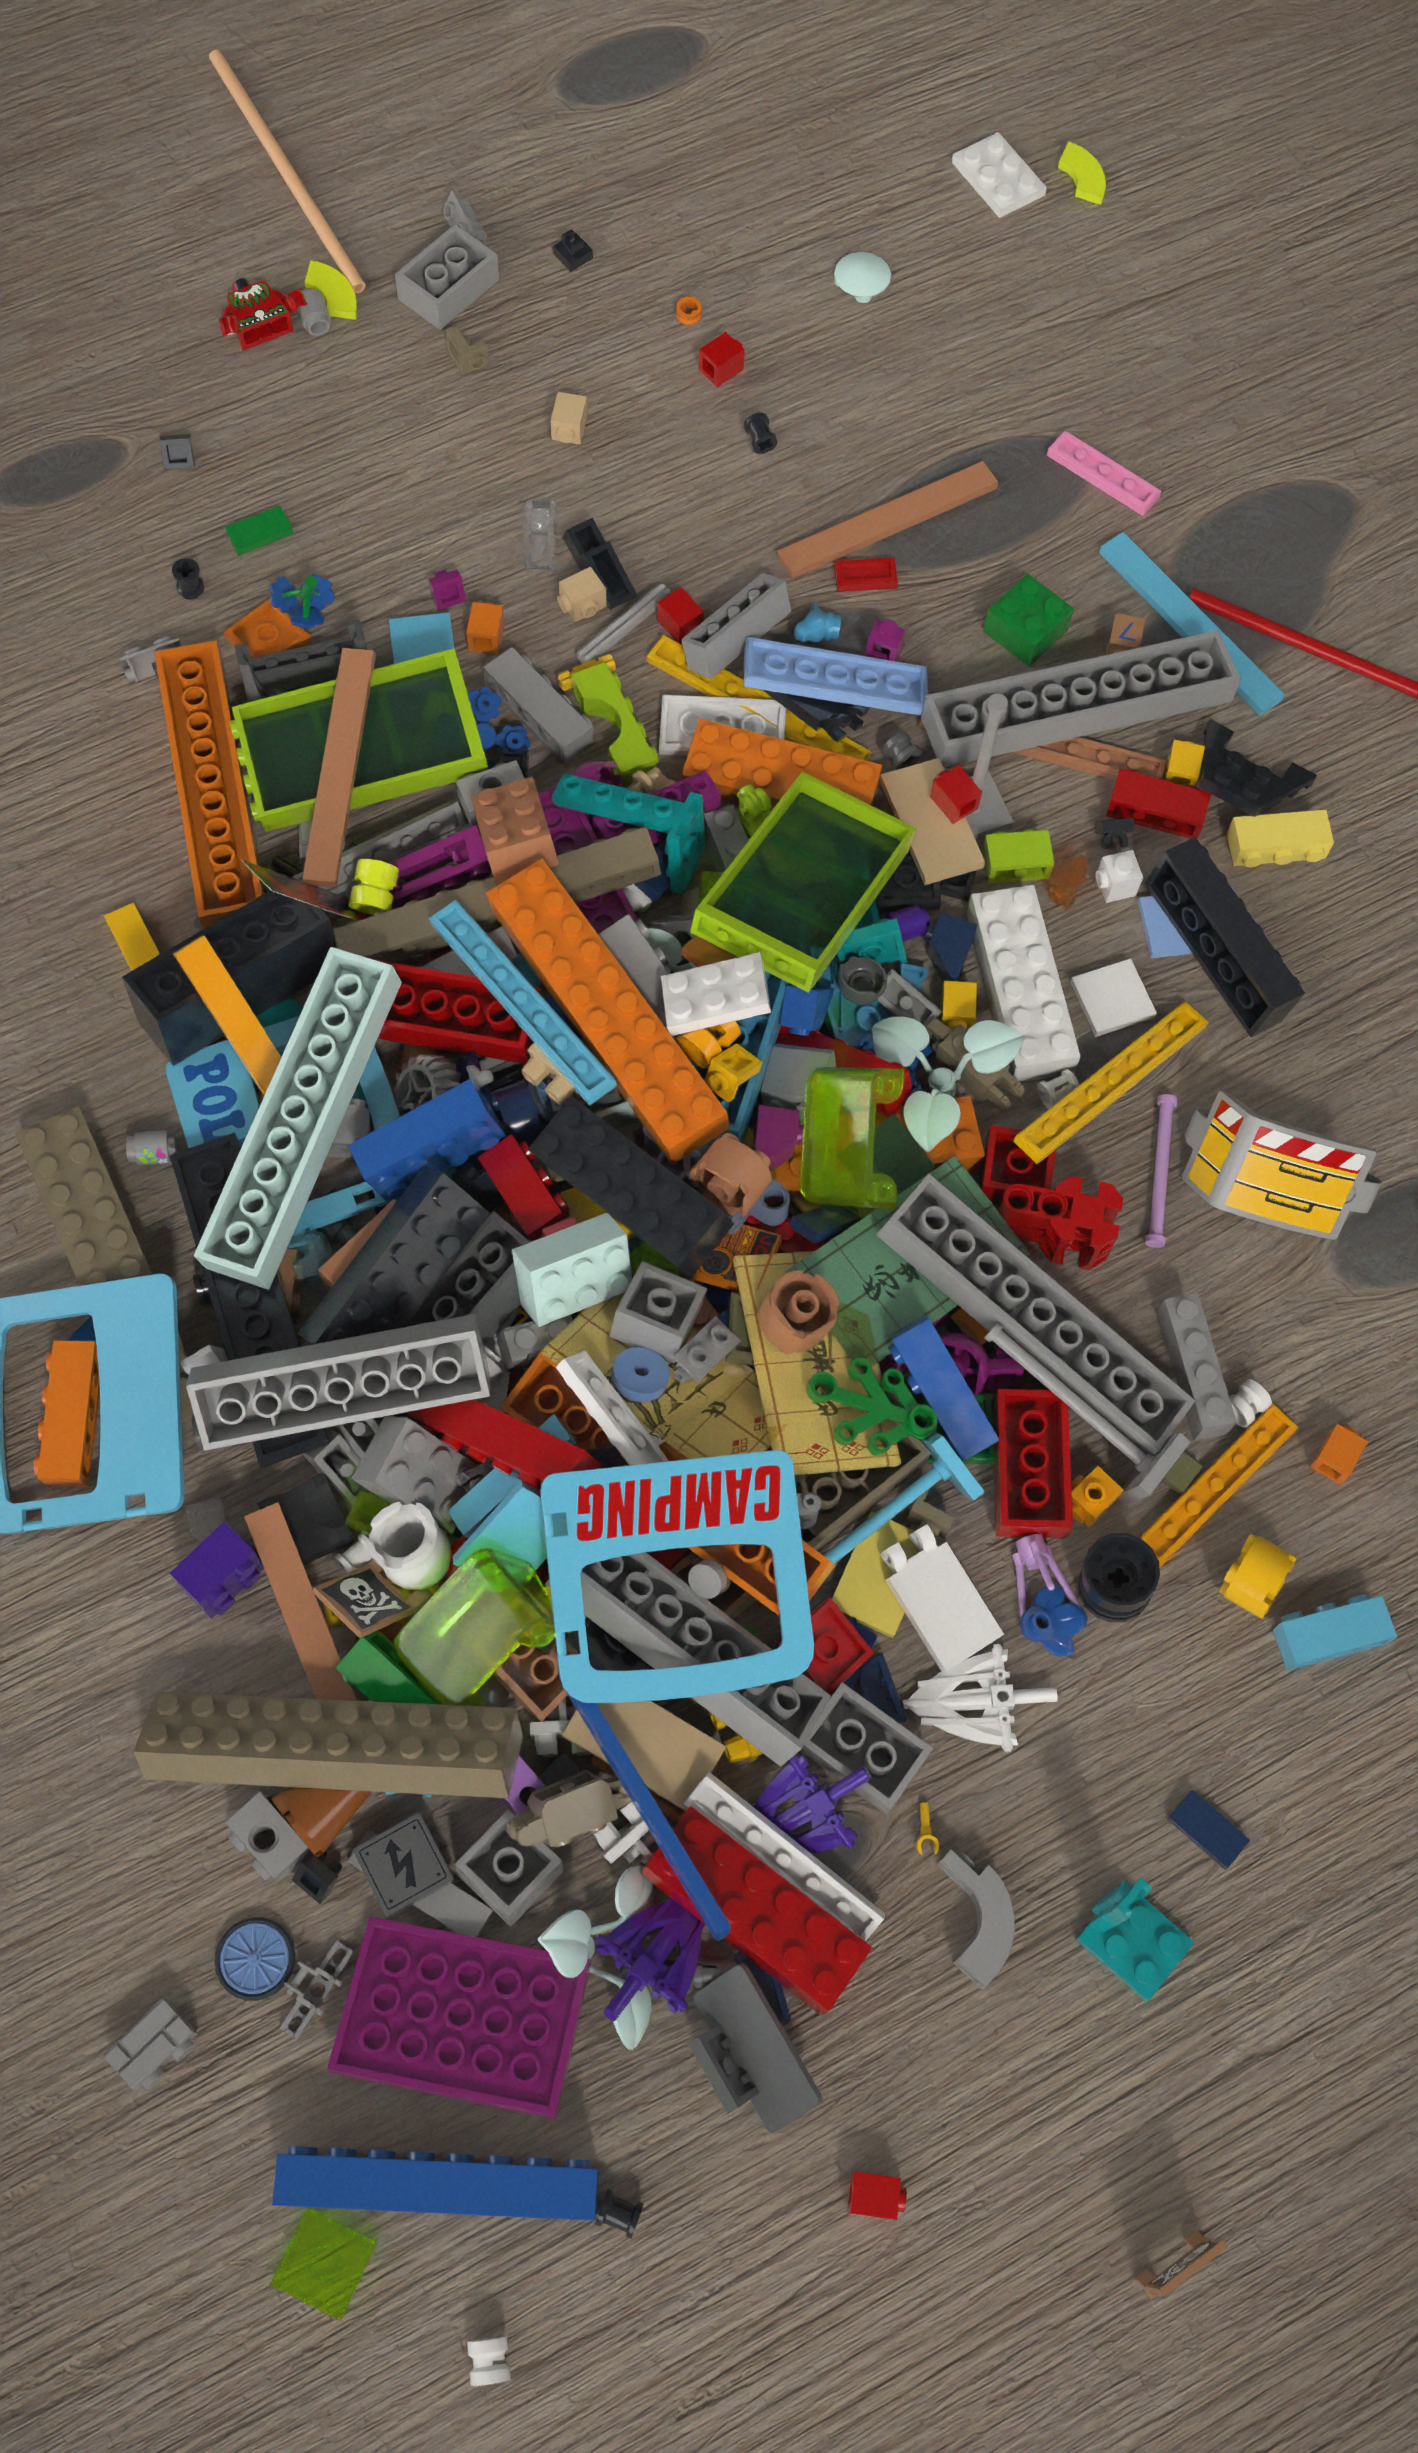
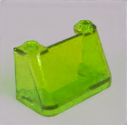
M819 1067L811 1071L806 1082L800 1184L801 1193L807 1201L815 1204L896 1210L897 1189L895 1182L888 1175L872 1173L876 1103H892L900 1097L903 1090L904 1069Z
M480 1549L464 1561L397 1634L393 1645L400 1660L439 1705L485 1707V1701L477 1691L520 1645L540 1648L548 1645L555 1637L552 1601L531 1563L494 1549Z

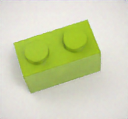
M1027 829L1023 832L1013 833L997 831L985 836L982 856L985 860L984 868L987 884L1050 879L1055 862L1049 830Z

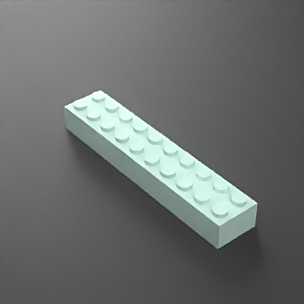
M330 947L195 1251L194 1257L206 1269L269 1290L402 983L392 965Z

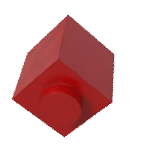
M724 332L699 349L698 370L716 387H719L744 370L745 349L738 340H734L727 332Z
M680 587L657 602V621L676 642L682 644L681 639L704 621V611Z
M958 765L951 770L941 771L934 778L930 798L950 822L954 824L979 808L982 791L963 768Z
M853 2171L850 2178L847 2213L897 2220L898 2212L904 2213L907 2188L900 2187L901 2178Z

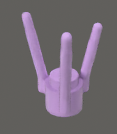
M1034 1534L1016 1542L1018 1552L1013 1554L1012 1557L1016 1566L1020 1617L1026 1611L1024 1565L1027 1566L1028 1570L1040 1569L1048 1589L1053 1590L1055 1586L1047 1564H1049L1059 1584L1063 1587L1071 1604L1081 1608L1074 1592L1055 1561L1050 1546L1045 1544L1043 1535Z

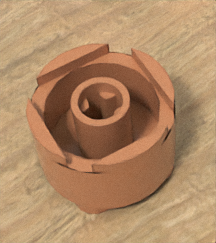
M725 1133L721 1138L714 1141L691 1170L689 1175L690 1182L694 1188L698 1184L704 1191L702 1196L720 1208L727 1216L734 1217L738 1212L743 1217L748 1214L771 1184L772 1177L768 1168L771 1161L763 1152L753 1151L742 1144L735 1135Z
M800 1270L784 1274L762 1300L757 1311V1319L762 1332L784 1354L805 1352L814 1348L836 1323L837 1309L839 1307L838 1296L831 1284L817 1274L812 1276Z

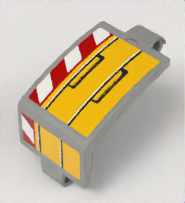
M1225 1091L1218 1092L1211 1110L1202 1107L1195 1109L1184 1135L1186 1137L1185 1142L1193 1148V1152L1182 1174V1180L1213 1207L1279 1228L1335 1240L1338 1238L1350 1211L1358 1213L1369 1212L1382 1185V1181L1378 1177L1368 1173L1376 1157V1152L1372 1148L1321 1135L1260 1116L1243 1102Z

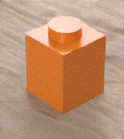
M472 602L466 631L468 651L499 655L505 625L503 606L490 602Z
M1336 1424L1327 1434L1310 1468L1341 1485L1351 1475L1368 1441L1363 1439L1360 1433L1352 1427Z

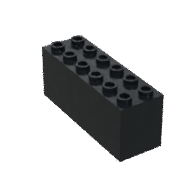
M270 890L122 976L138 1023L171 1065L175 1066L225 1036V1034L173 953L200 936H205L254 1015L258 1016L315 982L330 947L336 948L331 921L321 908Z

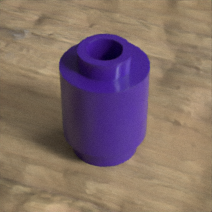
M917 904L886 914V918H883L888 920L897 918L903 942L925 935L927 927L930 925L927 911L925 908L920 909Z

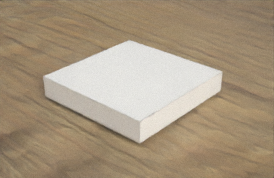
M1131 959L1071 978L1070 984L1095 1037L1154 1019L1157 1014Z

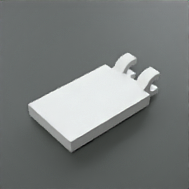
M928 1524L909 1535L919 1553L907 1560L902 1547L897 1542L881 1552L880 1555L894 1574L885 1580L936 1664L945 1673L1003 1636L1004 1633L948 1543L945 1542L937 1547L934 1534Z

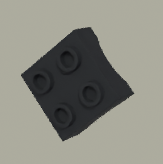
M323 1472L287 1492L266 1498L257 1503L259 1509L277 1502L279 1503L303 1565H307L355 1542Z

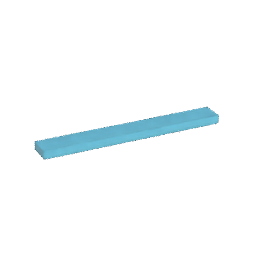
M1124 532L1100 547L1099 554L1182 638L1219 630L1241 679L1236 693L1259 716L1283 700L1285 694Z
M456 899L429 917L430 923L589 1106L617 1086L613 1076Z

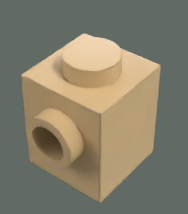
M563 392L557 393L551 416L552 440L581 445L588 417L587 396Z
M589 567L559 582L557 601L561 610L564 613H569L574 622H577L583 618H590L598 611L606 608V588L593 569Z

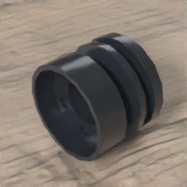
M1111 1533L1099 1538L1089 1548L1078 1577V1594L1085 1608L1095 1617L1107 1622H1127L1138 1617L1147 1608L1160 1578L1159 1560L1153 1549L1145 1541L1131 1534ZM1112 1578L1119 1579L1120 1588L1114 1587Z

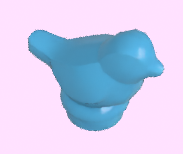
M811 603L809 614L804 621L799 622L795 626L794 638L802 642H819L823 638L826 641H830V639L838 640L841 615H836L833 612L825 613L818 608L817 603Z

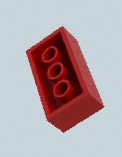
M997 1389L992 1400L993 1430L999 1439L998 1442L994 1443L993 1462L995 1537H1026L1042 1534L1043 1538H1066L1073 1528L1068 1405L1050 1390Z

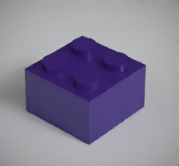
M223 1521L170 1572V1575L180 1588L212 1619L216 1614L222 1615L228 1611L235 1602L234 1597L243 1588L249 1589L256 1584L262 1575L260 1572L264 1569V1566L254 1550Z

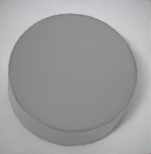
M705 1559L691 1568L688 1574V1581L695 1594L705 1599H712L725 1589L727 1576L720 1564L713 1560Z

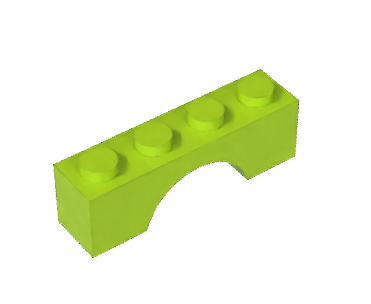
M603 662L571 674L572 693L583 715L604 718L618 729L619 737L608 748L609 761L616 763L617 767H612L614 775H620L621 787L627 788L634 783L632 779L634 773L639 770L647 773L659 763V758L653 745L648 746L645 740L646 732L640 720L636 721L633 716L634 710L629 697H623L620 691L621 683L617 673H611L607 663Z

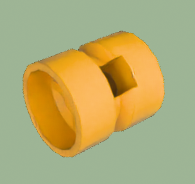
M732 1021L679 1034L676 1042L688 1059L697 1064V1066L708 1069L711 1060L722 1053L721 1048L727 1049L739 1037L741 1031L737 1022Z

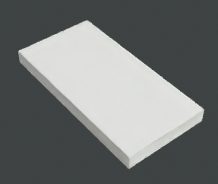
M663 694L659 754L688 756L699 718L784 740L786 708L773 699ZM740 706H748L760 715L753 714ZM764 718H766L767 720H769L770 722H772V723L775 724L776 726H774V725L770 724L769 722L765 721Z

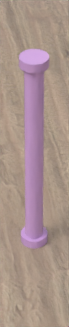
M1162 1094L1157 1097V1105L1160 1107L1150 1229L1149 1235L1145 1237V1245L1153 1248L1164 1247L1166 1243V1238L1163 1236L1173 1108L1177 1106V1097L1170 1094Z

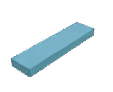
M554 1414L538 1428L572 1445L577 1443L561 1419ZM494 1468L448 1510L463 1536L469 1538L520 1481L517 1478L519 1473L513 1471L508 1476Z

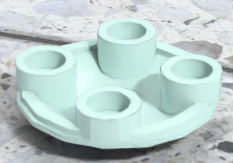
M867 252L850 253L841 258L836 265L834 273L835 285L844 292L855 296V299L860 303L869 302L872 296L883 292L890 284L891 279L888 264L881 257Z

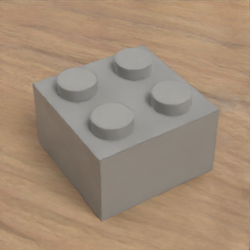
M642 1261L616 1310L609 1337L633 1347L651 1349L660 1354L666 1361L675 1364L676 1361L672 1357L683 1348L700 1314L707 1288Z
M508 1809L454 1865L458 1877L511 1927L563 1873L562 1860L543 1842L525 1847L524 1845L521 1846L516 1839L513 1840L506 1830L509 1819L516 1816Z

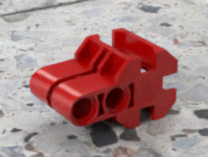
M1070 1176L1056 1185L1055 1190L1024 1184H1013L1005 1190L996 1215L1015 1239L1040 1243L1039 1248L1050 1263L1063 1265L1065 1250L1081 1253L1080 1269L1092 1270L1106 1261L1118 1238L1120 1225L1113 1224L1118 1212L1122 1211L1123 1197L1111 1183L1101 1181L1099 1182L1097 1197L1081 1194L1083 1178Z

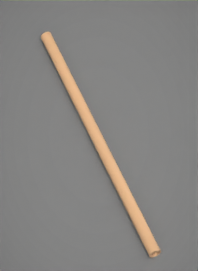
M218 49L213 50L209 54V59L339 270L348 279L355 293L362 292L366 284L224 55Z

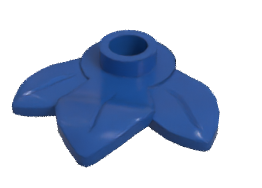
M1054 1585L1055 1588L1053 1590H1049L1046 1587L1035 1595L1033 1607L1027 1609L1021 1617L1020 1628L1026 1638L1034 1642H1041L1050 1654L1064 1657L1074 1654V1645L1070 1636L1078 1634L1084 1629L1088 1617L1080 1607L1070 1603L1065 1604L1063 1587L1061 1585ZM1036 1618L1041 1620L1043 1629L1037 1626Z

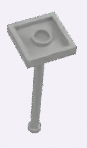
M999 693L992 694L988 698L987 709L989 711L974 774L970 777L982 791L979 808L966 816L975 840L985 838L986 835L997 831L1012 829L1014 823L988 771L1001 715L1005 712L1008 705L1007 698Z
M997 1322L984 1338L988 1342H995L1136 1464L1134 1472L1121 1487L1124 1491L1118 1499L1127 1505L1149 1496L1190 1444V1441L1181 1433L1169 1437L1157 1453L1152 1455L1150 1452H1147L1145 1454L1001 1330L1003 1326Z

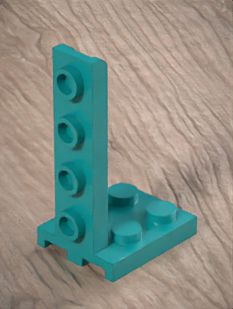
M564 773L552 794V800L557 806L667 833L665 854L668 855L669 862L666 875L670 877L671 891L684 893L706 849L703 795L690 792L685 803L566 773Z
M860 842L836 849L838 868L870 884ZM837 881L838 887H848L850 894L847 901V916H849L864 894ZM874 900L837 952L840 964L844 965L852 956L869 957L881 965L898 960L903 964H908L897 918L880 920Z
M1141 1877L1133 1883L1127 1880L1122 1881L1114 1890L1112 1889L1108 1894L1105 1893L1091 1910L1095 1914L1094 1918L1075 1940L1147 2002L1195 1942L1143 1898L1149 1894L1152 1887Z

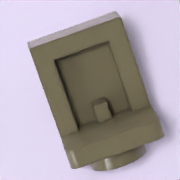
M929 1488L907 1506L911 1509L907 1520L918 1525V1529L928 1524L935 1538L939 1536L945 1539L955 1517L924 1502L930 1490Z

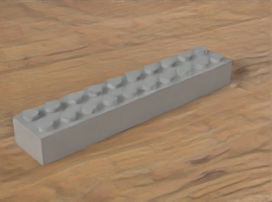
M1219 630L926 695L921 719L936 758H940L945 768L977 760L989 711L987 709V701L989 696L995 693L1004 695L1008 700V705L1005 712L1001 715L991 757L1233 701L1241 679Z
M929 1173L877 1232L876 1235L988 1331L997 1322L1003 1326L1001 1329L1145 1454L1150 1452L1153 1455L1162 1448L1195 1403V1400Z

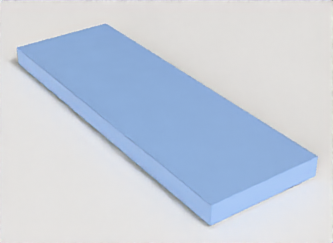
M746 637L744 645V687L922 716L925 696L928 695L926 666Z

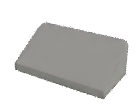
M893 969L887 973V988L877 1000L894 1015L915 1019L925 1028L934 1018L939 1016L942 1011Z

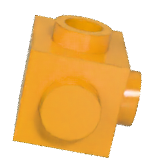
M1099 1466L1086 1478L1080 1474L1071 1482L1072 1518L1080 1524L1084 1522L1090 1527L1120 1497L1124 1490Z

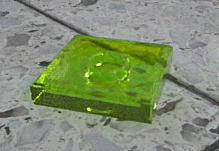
M307 2207L270 2285L342 2321L379 2242L311 2207Z

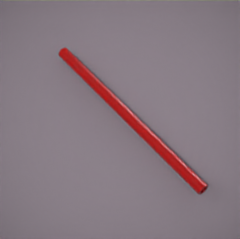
M1193 588L1189 599L1200 608L1418 699V682L1196 588Z

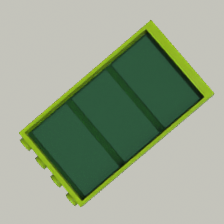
M455 648L373 670L350 810L453 783L456 780L462 779L467 774L489 770ZM337 679L232 707L235 719L229 721L234 739H240L241 747L236 748L241 766L247 767L248 774L243 775L248 794L253 793L255 802L250 803L252 815L255 822L261 821L265 832L313 820Z
M802 771L695 910L690 933L737 957L760 952L765 971L809 993L908 853L916 828Z

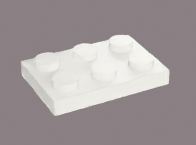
M999 132L953 154L952 164L999 218L1045 196L1047 187Z
M760 952L661 976L667 1029L671 1036L771 1012L764 964Z

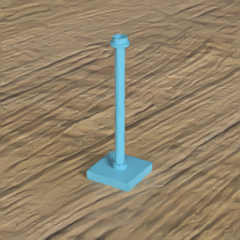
M934 1432L929 1438L920 1440L931 1452L930 1455L934 1459V1462L931 1464L933 1468L824 1553L823 1556L835 1564L941 1479L944 1481L949 1479L957 1491L973 1501L985 1492L942 1435Z

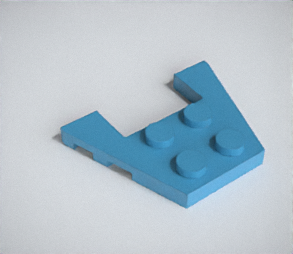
M809 948L805 954L818 959L824 950ZM837 954L815 984L817 986L834 988L824 1021L830 1038H840L851 1047L856 1048L862 1038L870 1039L869 1042L872 1041L873 1043V1026L884 1019L897 1017L878 1000L860 1005L854 1004L843 997L837 984ZM901 963L896 968V973L921 993L920 989L927 977L928 968Z

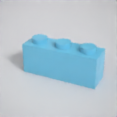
M1362 1594L1349 1599V1605L1337 1607L1335 1602L1315 1608V1614L1303 1616L1302 1611H1298L1281 1617L1282 1622L1273 1629V1633L1286 1670L1289 1671L1384 1646L1396 1639L1397 1634L1383 1596L1370 1599L1369 1594Z

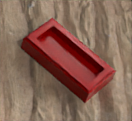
M895 557L835 561L834 571L837 592L897 589L898 579Z

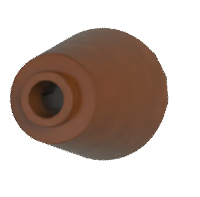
M290 1787L276 1794L271 1799L282 1815H285L295 1832L318 1858L327 1850L372 1791Z

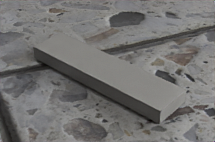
M368 1829L358 1846L377 1836V1834ZM353 1852L347 1862L363 1872ZM452 1883L412 1904L454 1933L472 1937L479 1936L494 1912L491 1908Z

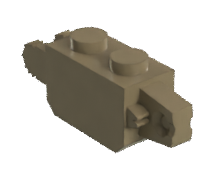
M934 1018L926 1026L930 1041L933 1043L932 1048L936 1052L935 1060L939 1067L948 1068L955 1072L963 1056L969 1053L964 1047V1037L968 1030L961 1024L957 1028L953 1026L948 1028L938 1019ZM970 1059L961 1073V1078L956 1081L977 1100L984 1102L988 1099L1003 1111L1008 1110L1012 1105L1009 1098L998 1089L1000 1085L1017 1098L1025 1093L1023 1085L1008 1072L1009 1065L1000 1071L985 1074L977 1072L973 1067L972 1059Z
M585 1770L533 1791L527 1801L529 1810L509 1819L506 1832L513 1840L516 1839L521 1846L524 1845L525 1847L542 1841L550 1847L564 1846L572 1842L573 1837L582 1833L597 1832L607 1826L606 1823L618 1819L616 1810L631 1802V1799L617 1776L601 1779L597 1775Z

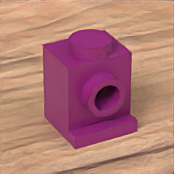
M877 619L868 637L865 656L897 662L905 645L904 637L906 630L898 627L892 620L881 621ZM881 646L889 649L890 656L876 651L877 647Z

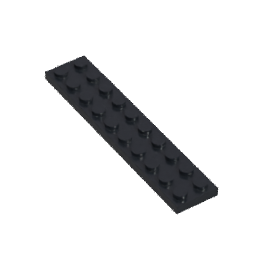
M235 1133L170 1155L196 1249L241 1150ZM201 1264L229 1361L301 1347L278 1270L268 1290L208 1270ZM326 1428L252 1441L258 1463L262 1468L330 1443Z

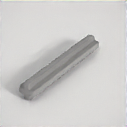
M663 583L656 585L580 648L576 653L577 660L583 664L590 660L598 659V657L657 609V602L668 596L670 589Z

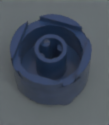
M526 1079L488 1093L493 1110L496 1112L506 1134L503 1139L512 1134L519 1143L526 1141L531 1146L549 1124L535 1107Z

